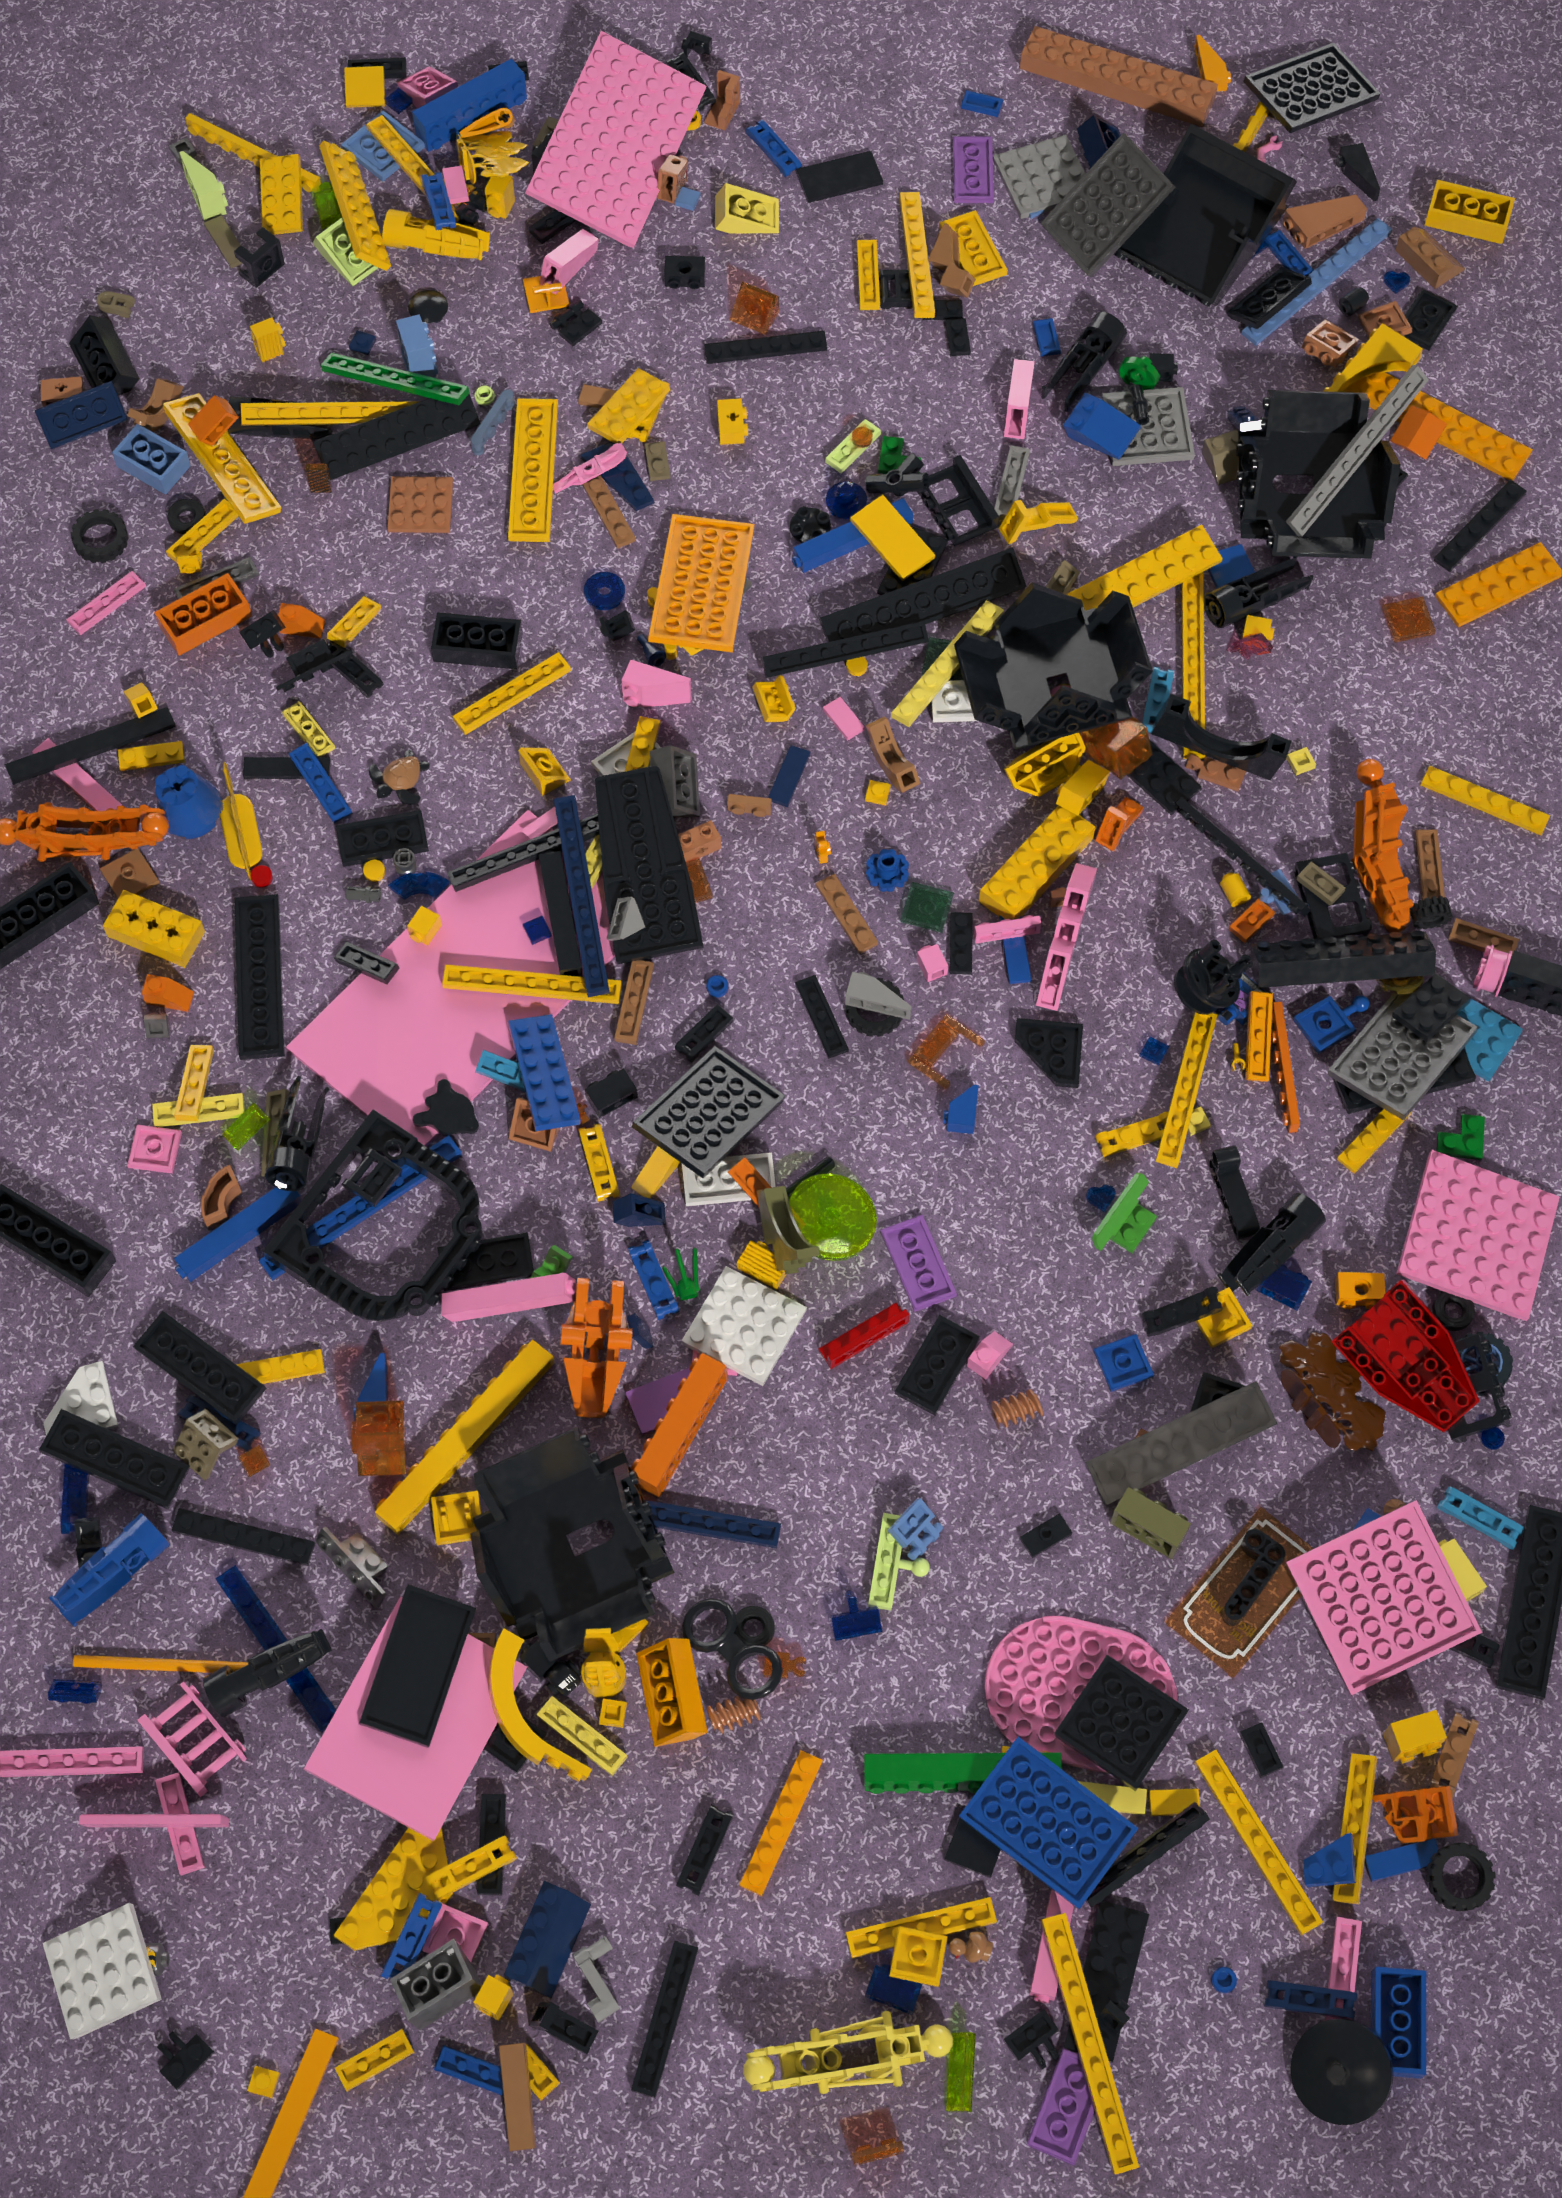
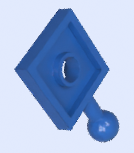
M1357 995L1353 998L1352 1004L1341 1010L1333 998L1328 996L1294 1016L1293 1021L1316 1052L1320 1054L1356 1032V1028L1347 1016L1354 1012H1365L1370 1005L1369 999L1364 995ZM1320 1021H1327L1330 1024V1028L1323 1029L1318 1023Z

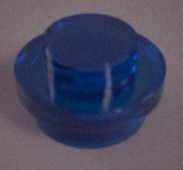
M1497 1427L1481 1433L1482 1444L1490 1450L1499 1449L1505 1441L1504 1433Z

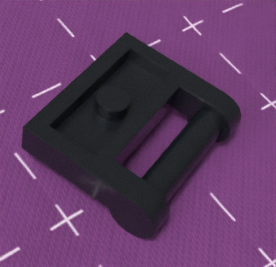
M909 270L879 271L882 296L880 307L882 309L913 307ZM889 280H894L895 297L889 296Z
M369 1148L365 1153L366 1157L349 1179L346 1178L341 1185L349 1192H353L376 1207L400 1176L402 1168ZM373 1162L378 1163L361 1186H358L356 1183Z

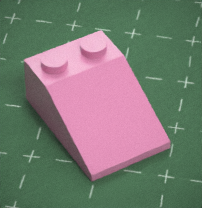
M430 66L397 82L398 87L417 109L458 87L456 80Z
M630 660L621 680L623 701L631 707H653L691 702V678Z

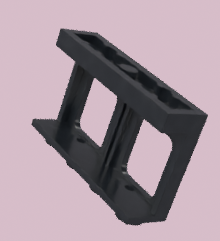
M961 455L953 458L952 466L929 475V486L949 479L959 493L958 497L939 505L930 489L917 492L924 496V503L927 509H932L936 524L938 526L942 525L945 538L948 541L951 540L954 546L987 533L999 526V515ZM964 510H969L976 520L978 528L958 536L948 517Z
M1347 853L1296 862L1294 868L1296 879L1310 862H1313L1318 867L1341 863L1347 885H1343L1345 887L1344 893L1332 905L1353 902L1359 921L1357 924L1335 927L1328 910L1330 905L1297 881L1302 901L1307 904L1310 910L1307 918L1314 940L1325 937L1343 938L1348 935L1360 934L1367 936L1370 930H1372V923L1370 918L1366 917V903L1364 898L1360 897V884L1358 879L1354 878V864L1352 860H1349Z
M1477 1334L1454 1342L1457 1351L1473 1346L1478 1348L1483 1370L1469 1375V1378L1476 1393L1485 1390L1491 1392L1496 1413L1494 1416L1470 1424L1466 1422L1465 1416L1461 1417L1448 1429L1451 1440L1456 1443H1462L1467 1441V1436L1497 1426L1505 1425L1511 1427L1509 1420L1512 1418L1511 1411L1503 1400L1505 1391L1502 1384L1498 1383L1496 1375L1499 1374V1370L1495 1361L1491 1359L1492 1347L1489 1340Z

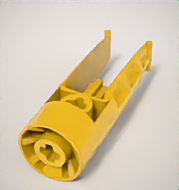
M389 209L384 220L382 238L384 245L387 247L405 250L409 246L422 249L423 252L482 260L483 251H489L490 232H484L456 223V228L442 227V230H435L433 218L431 220L412 217L411 212Z
M611 1628L586 1629L584 1638V1652H590V1655L582 1664L581 1675L583 1684L589 1694L601 1699L612 1698L619 1694L624 1688L627 1678L625 1664L621 1657L615 1653V1651H619V1647L614 1636L611 1634Z

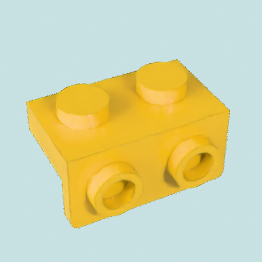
M778 675L774 682H755L752 688L764 721L784 722L789 720L795 711V703L792 701L784 676Z

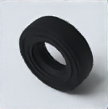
M181 499L171 505L167 518L170 527L175 532L185 534L205 516V511L199 502L193 499ZM190 511L194 513V519L184 523L179 520V515L182 512Z
M1442 1292L1433 1303L1432 1313L1447 1330L1459 1331L1466 1328L1472 1322L1475 1315V1306L1471 1300ZM1446 1304H1458L1462 1309V1315L1459 1318L1448 1316L1445 1311Z
M747 1606L736 1614L737 1628L735 1635L746 1646L755 1644L766 1646L769 1644L775 1633V1623L773 1617L766 1609L759 1606ZM757 1619L762 1623L763 1630L758 1636L753 1637L745 1633L744 1625L748 1620Z

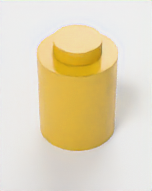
M1230 872L1222 877L1220 886L1232 907L1242 905L1250 900L1251 895L1238 873Z

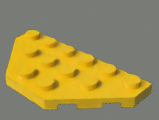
M410 1828L406 1830L335 1932L334 1937L354 1951L397 1941L417 1895L421 1893L426 1895L428 1900L433 1902L436 1900L434 1896L435 1890L432 1885L428 1884L426 1877L448 1865L442 1828L434 1841ZM448 1876L441 1880L444 1886L451 1883ZM453 1893L439 1900V1902L446 1905ZM421 1908L419 1915L427 1918L429 1911Z

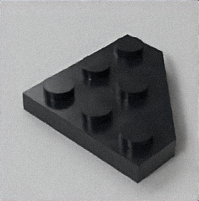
M1016 1018L1014 1042L1055 1086L1079 1087L1083 1024Z

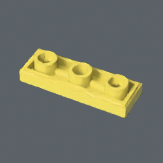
M300 701L282 711V715L303 742H307L316 757H322L335 749V745Z

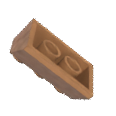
M1413 227L1398 238L1395 251L1434 289L1465 270L1425 229Z

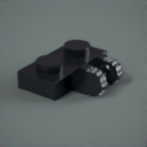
M272 610L239 632L251 650L260 644V648L267 658L274 656V651L267 641L269 638L277 651L284 650V644L277 633L286 627L275 610Z
M1044 2009L1003 2039L1017 2061H1020L1030 2053L1040 2069L1046 2067L1045 2060L1036 2050L1041 2044H1043L1051 2058L1056 2060L1059 2057L1057 2051L1048 2040L1059 2029Z
M172 2031L169 2034L170 2039L181 2048L175 2056L165 2044L160 2043L157 2046L170 2060L159 2072L177 2091L215 2053L198 2034L185 2044Z

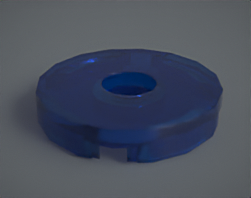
M599 572L587 579L584 585V597L590 606L592 605L598 610H611L619 606L622 600H624L625 585L616 574ZM606 587L610 589V592L603 595L599 593V590Z

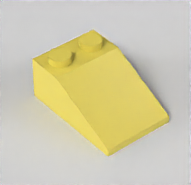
M725 183L715 195V229L726 233H779V199Z

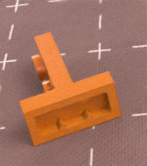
M1125 797L1116 808L1110 806L1106 811L1095 841L1114 852L1122 835L1140 816L1144 807L1128 797Z

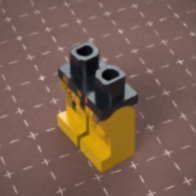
M466 184L469 201L451 204L456 222L462 225L466 222L474 226L479 219L478 213L475 211L478 209L486 212L487 203L486 198L482 196L481 189Z

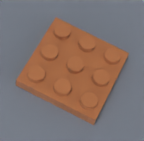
M391 476L388 532L450 533L453 477Z

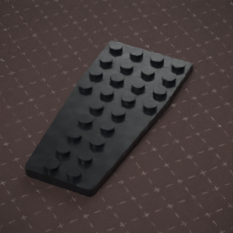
M651 766L597 777L595 779L605 901L609 924L612 921L617 899L633 897L645 925V928L625 939L613 940L617 965L704 948L693 887L660 768L658 766Z

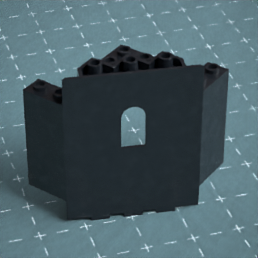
M1267 390V397L1263 398L1262 406L1265 413L1264 417L1260 419L1261 429L1242 432L1238 430L1236 456L1239 458V471L1237 472L1239 499L1237 510L1240 511V538L1266 540V547L1269 548L1272 556L1372 559L1374 541L1385 540V526L1387 523H1392L1401 464L1389 441L1380 440L1303 536H1297L1286 521L1308 494L1280 493L1273 487V479L1278 475L1313 476V487L1317 484L1367 422L1370 400L1366 393Z
M1031 582L995 623L997 635L986 638L965 631L954 644L974 720L1009 731L1014 750L1133 718L1127 698L1153 672L1130 597L1113 590L1097 608L1084 610L1082 600ZM1067 674L1071 688L1062 685L1051 697L1047 680Z
M578 1426L474 1473L476 1489L489 1509L472 1518L477 1530L470 1533L477 1577L508 1627L516 1626L520 1638L524 1640L538 1635L539 1645L549 1662L583 1647L586 1629L611 1628L612 1634L654 1615L653 1604L656 1603V1599L651 1590L653 1588L652 1583L675 1573L664 1548V1545H666L665 1539L661 1532H657L651 1514H653L652 1508L648 1501H644L638 1483H640L636 1471L631 1469L624 1450L622 1449L600 1459L596 1451H591V1443L587 1434H582ZM604 1519L612 1523L614 1535L611 1540L580 1555H574L566 1535L598 1520Z

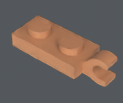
M1190 754L1186 764V768L1199 772L1198 778L1237 792L1246 773L1244 770L1209 757H1205L1203 762L1199 757Z

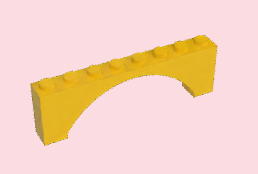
M1382 323L1378 329L1374 328L1366 344L1362 343L1356 352L1357 355L1347 361L1344 371L1342 373L1338 372L1333 379V384L1330 388L1326 387L1323 392H1344L1355 382L1382 372H1407L1412 365H1416L1419 362L1423 348Z

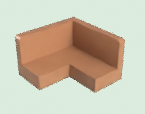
M718 70L716 102L710 109L704 123L726 130L740 104V77Z

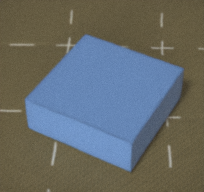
M682 187L675 200V205L694 211L701 192Z

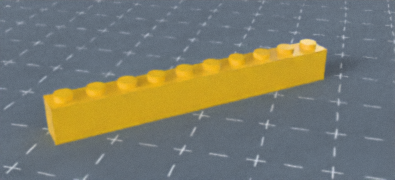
M533 1339L528 1344L525 1343L521 1346L517 1357L513 1361L509 1360L502 1368L503 1372L497 1378L494 1377L489 1381L485 1392L482 1395L478 1394L472 1400V1406L466 1412L463 1411L457 1416L451 1429L447 1428L441 1434L440 1441L435 1446H430L426 1450L419 1464L415 1463L409 1469L408 1476L403 1481L400 1480L394 1485L387 1499L383 1498L377 1504L376 1517L395 1534L399 1535L431 1500V1497L442 1488L555 1363L553 1355Z

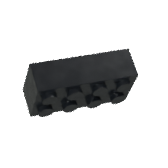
M437 612L431 644L433 662L517 669L523 635L521 620Z

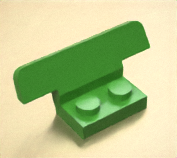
M1136 1173L1094 1232L1092 1241L1096 1249L1102 1251L1110 1239L1133 1254L1157 1219V1215L1138 1204L1139 1196L1149 1183L1144 1174Z

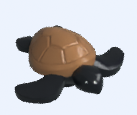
M407 750L403 758L388 764L383 773L380 772L375 764H372L369 768L370 778L372 782L380 785L376 792L377 798H386L390 796L392 791H396L399 801L403 804L412 805L419 803L421 797L410 793L407 789L412 788L417 783L420 772L427 771L430 768V764L425 761L419 762L411 750Z

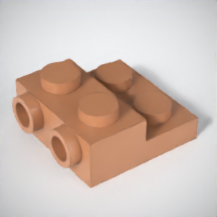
M1325 319L1306 335L1301 348L1308 355L1321 359L1323 364L1335 368L1344 361L1347 353L1357 345L1359 339Z

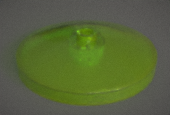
M818 1174L809 1177L795 1188L789 1199L792 1214L802 1235L811 1245L818 1246L820 1256H815L817 1258L828 1261L850 1259L861 1253L874 1236L877 1226V1214L873 1201L859 1184L847 1177L837 1174Z

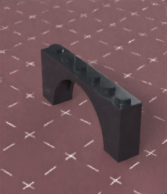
M1170 694L1156 716L1151 731L1152 735L1267 780L1272 779L1286 760L1291 740L1273 733L1265 739L1253 742H1239L1216 736L1203 729L1194 721L1189 711L1191 701Z

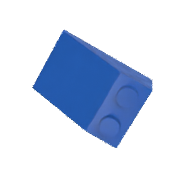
M1084 393L1063 424L1068 437L1118 460H1120L1141 428L1140 424L1102 399Z

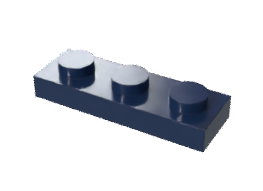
M1237 406L1233 410L1227 411L1228 420L1240 432L1261 429V421L1245 406Z

